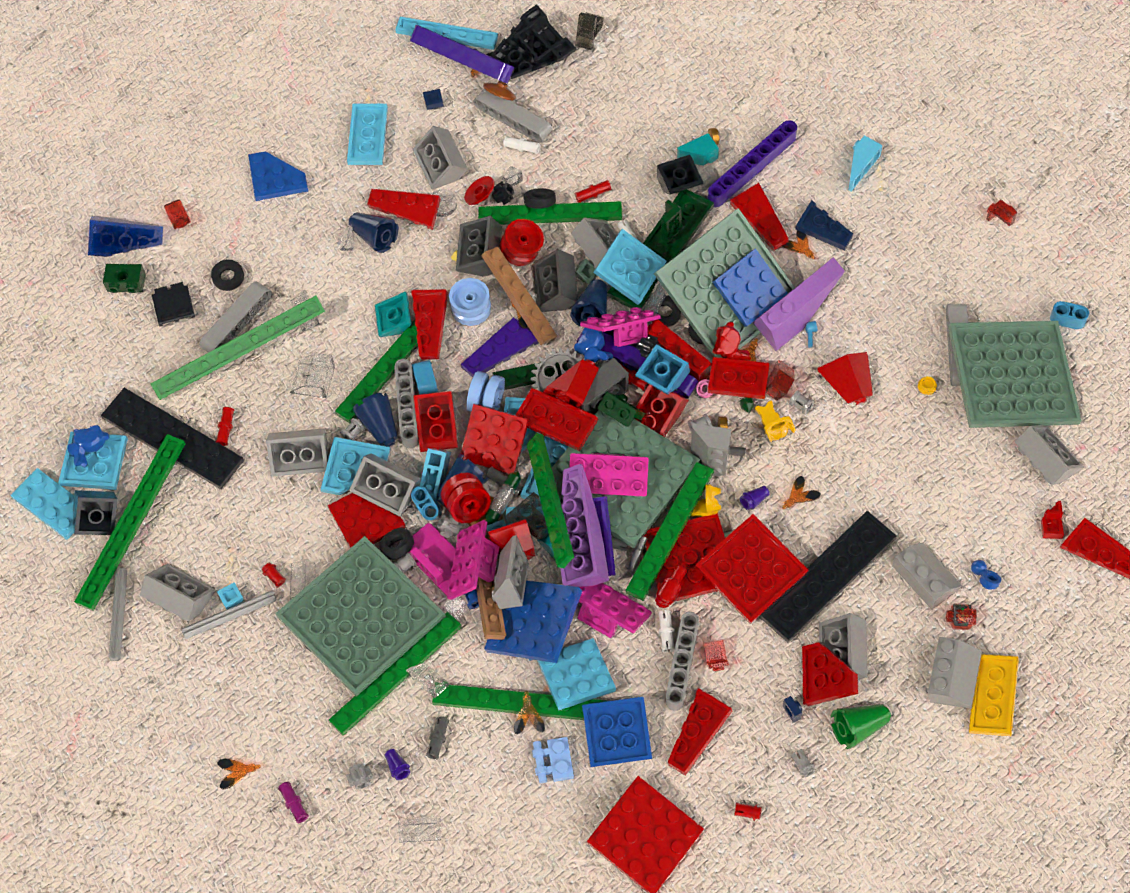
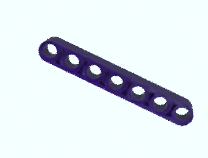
M415 25L410 41L504 83L509 82L514 69L513 66L419 25Z
M791 120L783 122L708 188V200L714 202V207L723 205L796 140L797 124Z
M581 332L580 336L578 337V339L576 340L577 343H578L579 339L581 338V336L583 335L582 332ZM602 332L605 345L601 350L612 353L613 358L618 363H621L631 371L635 370L638 372L646 358L641 356L640 350L631 345L614 346V337ZM688 374L682 384L674 391L689 399L698 381Z

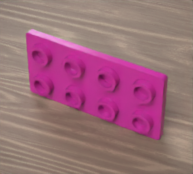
M634 307L630 308V311H617L614 315L603 314L601 318H587V321L580 322V326L602 332L614 330V346L621 347L638 343L642 337H648L647 322L661 319V315L654 313L653 310L642 311L641 308Z
M605 453L570 454V467L578 464L583 465L592 494L647 496L648 457Z
M485 520L459 531L457 535L456 550L454 552V561L448 585L447 598L449 600L475 590L478 577L488 583L494 580L499 546L485 538L488 523Z
M427 523L413 535L414 545L408 553L416 561L417 566L447 596L456 549L440 535V532L431 523Z
M604 583L580 587L582 594L579 602L582 603L577 619L609 638L615 635L618 625L631 633H635L652 614V611L643 605L636 603Z

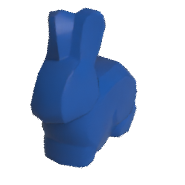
M585 327L582 332L583 335L574 346L575 351L583 354L584 360L588 359L594 363L599 360L604 361L613 358L612 353L601 350L605 345L602 331Z
M93 425L87 429H74V443L69 444L67 450L74 457L75 466L87 467L88 463L85 453L97 452L103 447L105 441L110 438L109 434L102 431L99 425Z

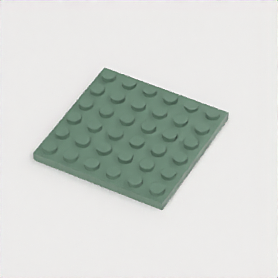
M739 208L653 273L713 357L725 358L712 353V350L715 348L718 327H723L728 322L734 323V328L739 332L741 338L738 349H741L751 341L760 331L753 322L747 327L743 326L712 281L756 248L786 292L789 293L795 288Z
M1058 321L949 324L948 329L969 428L1079 425L1082 422Z
M598 410L595 416L599 420L582 449L578 451L568 447L552 467L559 499L563 503V470L570 468L571 453L625 454L636 457H648L647 496L592 494L593 498L607 497L611 534L632 548H635L641 536L646 534L684 485L695 463H700L701 459L635 419L629 427H626L601 410Z
M365 536L275 613L276 617L356 697L446 617L445 613Z

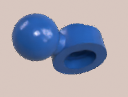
M975 560L971 565V570L975 575H981L979 581L982 586L988 590L997 589L1001 582V577L997 573L987 570V564L983 560Z

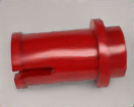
M269 562L263 566V575L267 576L276 588L285 583L286 578L276 569L275 564Z
M736 802L734 816L752 818L753 821L756 819L760 820L762 807H758V804L752 806Z

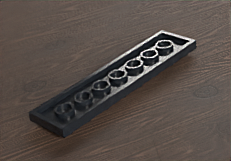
M125 387L101 414L102 419L155 451L159 450L167 434L184 440L186 444L175 463L219 489L225 486L244 462L243 457Z
M866 511L807 567L808 573L763 612L759 618L789 643L896 539L897 535L869 511Z

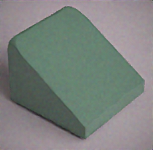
M587 259L582 260L575 268L576 278L589 284L596 276L593 273L595 270L594 265Z

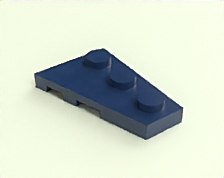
M813 200L810 201L795 228L797 231L844 251L853 237L851 231L840 222L830 218L828 213L824 209H819Z

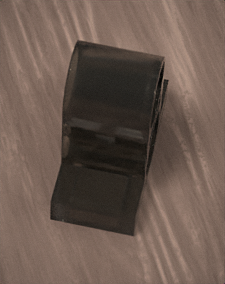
M582 12L579 14L575 46L592 50L594 39L603 26V16Z
M535 492L505 516L506 525L526 519L530 534L536 539H544L549 534L545 517L536 509L540 506V500ZM524 513H530V514H531V515H529V516H527V517L522 516ZM537 526H544L543 529H536Z

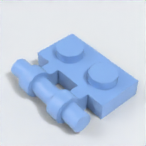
M567 737L547 740L548 748L545 749L542 748L541 741L533 742L534 750H532V755L536 760L535 774L538 776L539 783H546V775L550 774L553 775L554 782L574 779ZM550 756L551 766H545L543 757Z

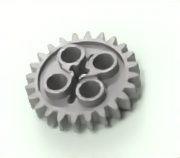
M562 348L559 349V353L552 349V355L545 352L546 358L539 357L541 363H534L538 369L531 371L536 375V377L531 378V381L536 382L532 385V388H538V391L543 392L549 384L559 377L555 365L557 362L560 365L562 374L566 372L562 368L564 363L570 362L574 366L583 359V356L577 358V351L571 355L569 348L565 353H563ZM547 368L555 370V374L551 377L546 376L544 372Z

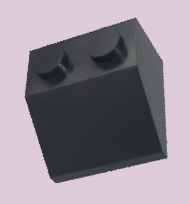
M690 154L657 165L658 182L663 192L669 195L703 184V180Z
M75 490L73 502L74 534H112L115 529L117 497L114 492Z

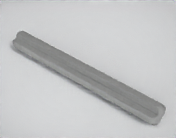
M117 568L115 574L109 646L110 661H119L121 659L127 584L126 568Z
M271 590L182 628V633L188 639L273 603L277 600L275 593Z

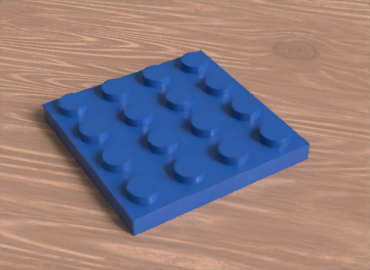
M526 580L523 606L502 609L506 632L504 640L488 639L484 648L487 653L557 663L582 590L580 587Z

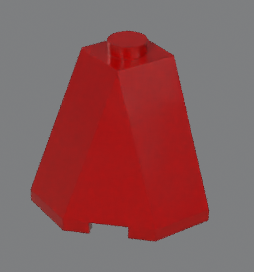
M867 352L846 354L817 368L818 372L848 404L856 403V405L867 402L866 398L873 396Z
M582 359L549 384L543 393L579 408L583 404L599 368L595 366L594 362Z

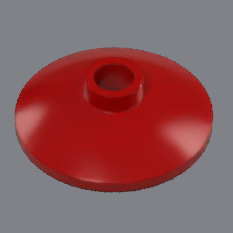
M484 176L474 181L465 193V202L468 205H476L486 200L494 188V179L490 176Z

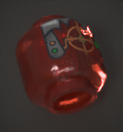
M954 603L950 610L946 611V622H950V626L954 630H970L973 625H976V609H973L970 604Z

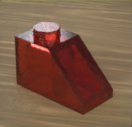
M778 360L768 377L766 394L776 401L787 395L795 380L794 370Z

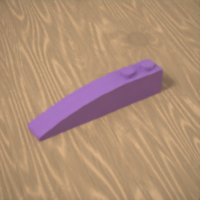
M834 257L753 321L754 325L775 351L805 328L845 272Z
M578 464L563 470L562 495L564 496L561 507L574 558L564 569H560L563 585L584 587L609 581V575L594 500L583 465Z

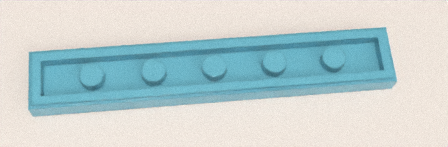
M406 17L399 18L395 29L397 34L412 36L415 25H419L463 45L491 50L495 49L498 39V33Z

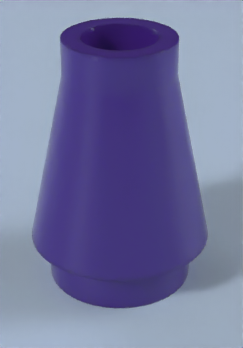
M766 486L744 492L740 497V502L746 510H753L770 495L769 490Z
M390 749L384 754L393 778L403 780L410 774V765L395 749Z

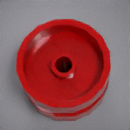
M517 219L507 226L499 247L509 263L516 266H526L537 258L543 246L544 235L540 227L533 221Z
M457 474L446 481L441 490L442 502L457 522H474L485 515L489 509L490 495L474 474Z

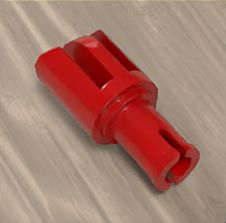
M677 565L670 578H665L661 583L655 598L658 607L667 608L677 598L681 591L680 583L687 574V570L684 567Z

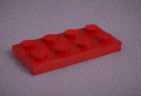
M531 388L515 414L529 419L527 428L578 451L582 449L599 420L597 416L534 388Z

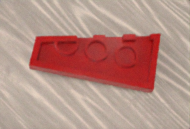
M759 182L730 200V205L735 210L739 208L754 231L773 251L788 243V236Z
M371 189L367 205L371 209L386 214H393L397 218L407 219L414 224H421L433 230L441 198L439 195Z
M446 289L411 290L416 319L415 326L417 328L419 357L421 360L439 359L448 291Z
M1086 518L1080 522L1060 546L1063 550L1130 579V550Z
M698 688L694 702L690 706L687 719L681 728L680 736L676 740L669 757L668 765L686 776L733 712L732 708Z

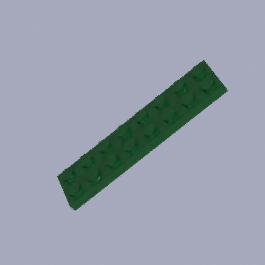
M687 189L680 191L672 203L678 204L681 208L682 231L667 244L662 240L660 219L643 244L668 263L684 250L713 209L714 202ZM657 278L654 280L643 300L638 305L614 287H611L608 291V297L629 308L639 307L642 309L660 282Z

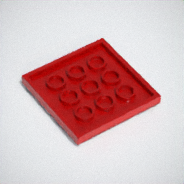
M718 513L687 521L655 580L657 590L663 580L670 578L675 567L679 565L687 570V574L680 583L681 591L675 601L718 591L695 568V565L725 539ZM660 527L649 529L643 536L648 538L645 544L646 551Z
M754 514L747 518L695 565V568L749 624L754 622L809 571Z
M637 776L586 843L647 893H656L704 828L640 776Z

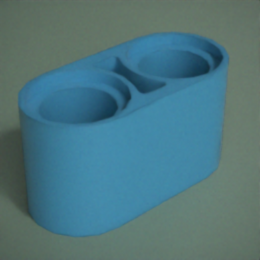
M1059 301L1054 304L1050 320L1058 321L1059 326L1082 329L1088 319L1089 310L1082 305Z
M430 360L412 364L419 395L438 392Z
M422 486L414 488L411 498L421 515L426 520H438L442 515V509L430 489ZM424 490L426 497L420 501L418 499V492ZM431 506L436 509V514L433 517L428 515V509Z

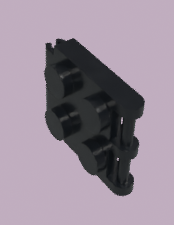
M183 281L171 284L170 290H168L167 286L154 289L155 294H152L159 327L172 321L179 322L180 319L195 317L189 288L187 285L184 286Z

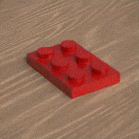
M713 357L708 393L765 399L770 363Z

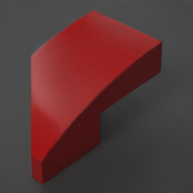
M1057 501L1055 506L1045 511L1044 517L1041 519L1042 538L1063 539V510L1061 501Z

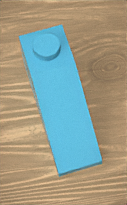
M865 135L860 141L857 140L853 146L854 154L848 188L851 192L881 156L882 145Z
M428 448L420 486L429 488L437 500L439 498L437 493L444 482L448 470L451 452ZM424 490L418 492V499L420 501L424 500L426 494Z

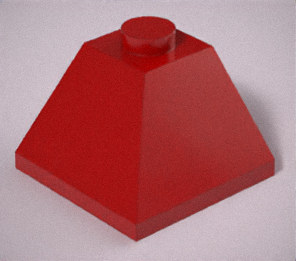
M526 519L488 532L489 540L499 546L498 554H500L512 536L517 535L527 559L530 560L535 556V549Z

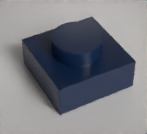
M440 89L423 92L427 110L444 107Z
M791 696L785 698L783 708L792 722L795 723L801 719L802 707Z

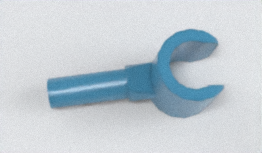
M816 321L808 322L805 328L808 334V348L813 347L812 333L818 331Z

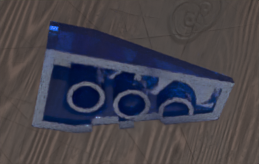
M91 216L88 255L108 257L118 253L162 245L164 226L111 217Z

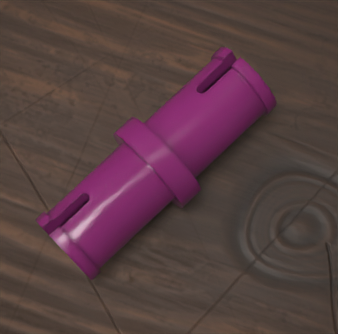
M289 781L282 783L278 790L286 801V808L291 810L297 823L304 822L308 819L309 815L301 804L300 796L296 795Z

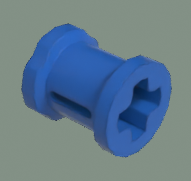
M476 589L463 594L467 599L469 609L479 607Z

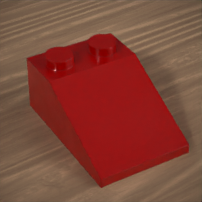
M649 384L636 406L645 415L642 420L637 418L635 420L665 437L680 417L689 400L675 391L667 395Z
M452 391L413 395L420 452H427L428 448L440 450L458 448Z

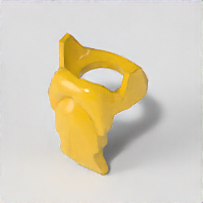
M768 401L765 407H755V411L762 418L761 422L764 425V432L770 442L784 438L788 433V428L792 433H795L796 429L790 416L780 418L773 408L772 401Z
M707 484L705 489L706 499L698 501L691 516H710L718 513L721 510V505H719L718 500L714 496L721 494V488Z

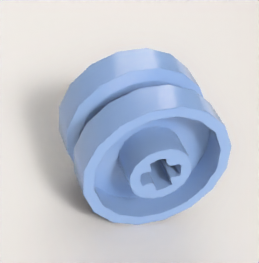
M466 278L452 286L449 299L452 316L457 322L462 325L474 326L479 325L489 317L491 302L489 289L484 282L474 278Z
M477 371L473 376L468 391L467 411H472L473 404L499 410L504 394V377L493 375L489 379L487 373Z

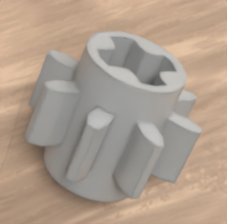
M443 515L437 524V528L441 531L440 535L449 538V536L455 537L462 526L451 515Z
M362 763L350 767V774L346 775L350 787L355 785L356 789H363L369 786V779L373 778L369 766L364 767Z

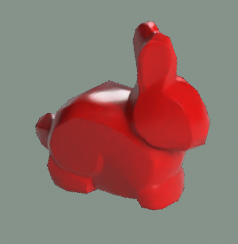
M728 322L725 326L718 327L715 348L712 350V353L728 359L750 361L749 351L738 349L741 338L739 332L734 328V323Z

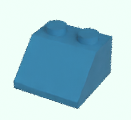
M656 344L635 376L668 395L682 384L690 372L688 362Z

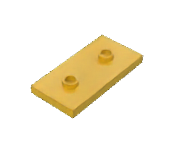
M981 655L970 714L969 733L1012 736L1019 663L1018 656Z

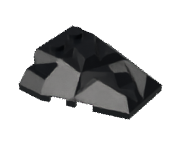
M536 4L522 14L519 24L516 27H512L510 30L511 34L507 39L504 38L492 53V57L513 66L514 69L510 78L514 79L562 61L577 49L567 37L563 38L549 23L547 15Z

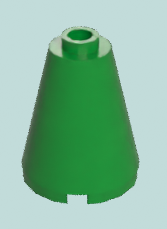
M883 704L837 708L831 713V718L834 717V723L831 724L832 730L841 745L845 744L847 746L846 749H851L888 724L891 713Z

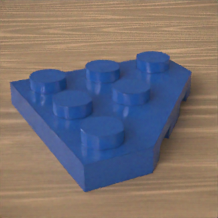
M266 151L248 154L256 201L308 192L304 172Z

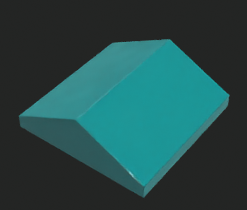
M406 291L375 304L379 337L400 335L411 325L408 294Z

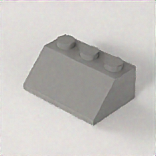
M432 126L413 148L431 189L457 181L468 170L448 129Z
M583 218L571 233L575 238V242L584 250L586 257L593 262L595 269L617 236L606 220Z
M692 423L691 454L701 459L700 464L714 469L713 476H726L731 429Z
M1029 426L1015 441L1019 446L1018 450L1022 454L1027 455L1031 460V465L1042 472L1043 478L1049 484H1061L1084 468L1048 426Z
M326 428L268 434L266 444L271 477L325 472L328 462Z
M370 453L363 457L349 491L401 516L412 500V490L419 486L422 479Z
M517 535L512 536L500 552V558L497 561V575L494 576L495 588L492 590V599L497 603L499 609L523 606L529 562Z
M923 542L910 545L894 558L892 567L931 610L962 588L959 581Z
M167 563L145 575L140 596L146 598L151 603L163 607L165 611L178 615L182 620L190 621L201 614L216 589Z
M849 613L820 622L819 643L825 645L858 674V680L867 678L866 620Z
M939 637L928 690L930 702L972 709L982 651L959 639Z

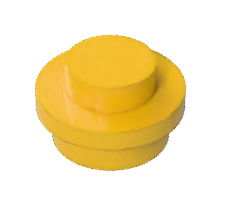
M926 376L919 380L917 387L922 394L931 395L936 391L937 383L932 377Z

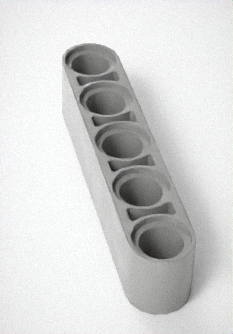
M485 89L473 100L474 105L479 110L538 143H542L553 129L551 124L510 100L495 96Z
M257 281L253 282L202 337L199 344L200 347L210 352L233 340L269 301L272 291Z
M947 304L946 324L951 386H960L948 326L950 323H968L967 304Z
M400 359L395 363L400 436L406 448H414L419 443L413 397L415 395L414 374L411 362L407 359Z
M694 612L684 613L680 621L666 692V705L673 711L680 710L685 701L699 628V617ZM687 621H692L695 624L693 626H687L685 623ZM689 640L691 643L688 645H684L681 643V641ZM680 658H684L687 660V662L681 664L677 660ZM681 677L684 681L678 683L674 681V678ZM672 696H678L680 700L674 702L671 701L670 698Z

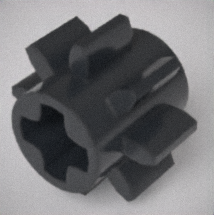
M501 181L494 186L492 196L497 203L502 202L505 205L514 199L512 196L514 195V189L509 183L504 184Z
M649 335V337L641 338L638 350H640L642 357L647 358L656 344L661 347V344H658L657 337Z

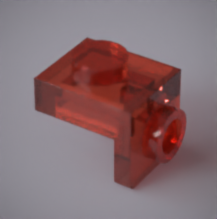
M180 199L164 205L174 229L183 228L188 223H191Z
M1000 199L996 204L992 203L989 206L986 220L990 221L997 216L1008 226H1011L1015 222L1017 211Z
M724 640L703 643L707 667L709 669L712 668L713 671L724 670V666L729 665Z

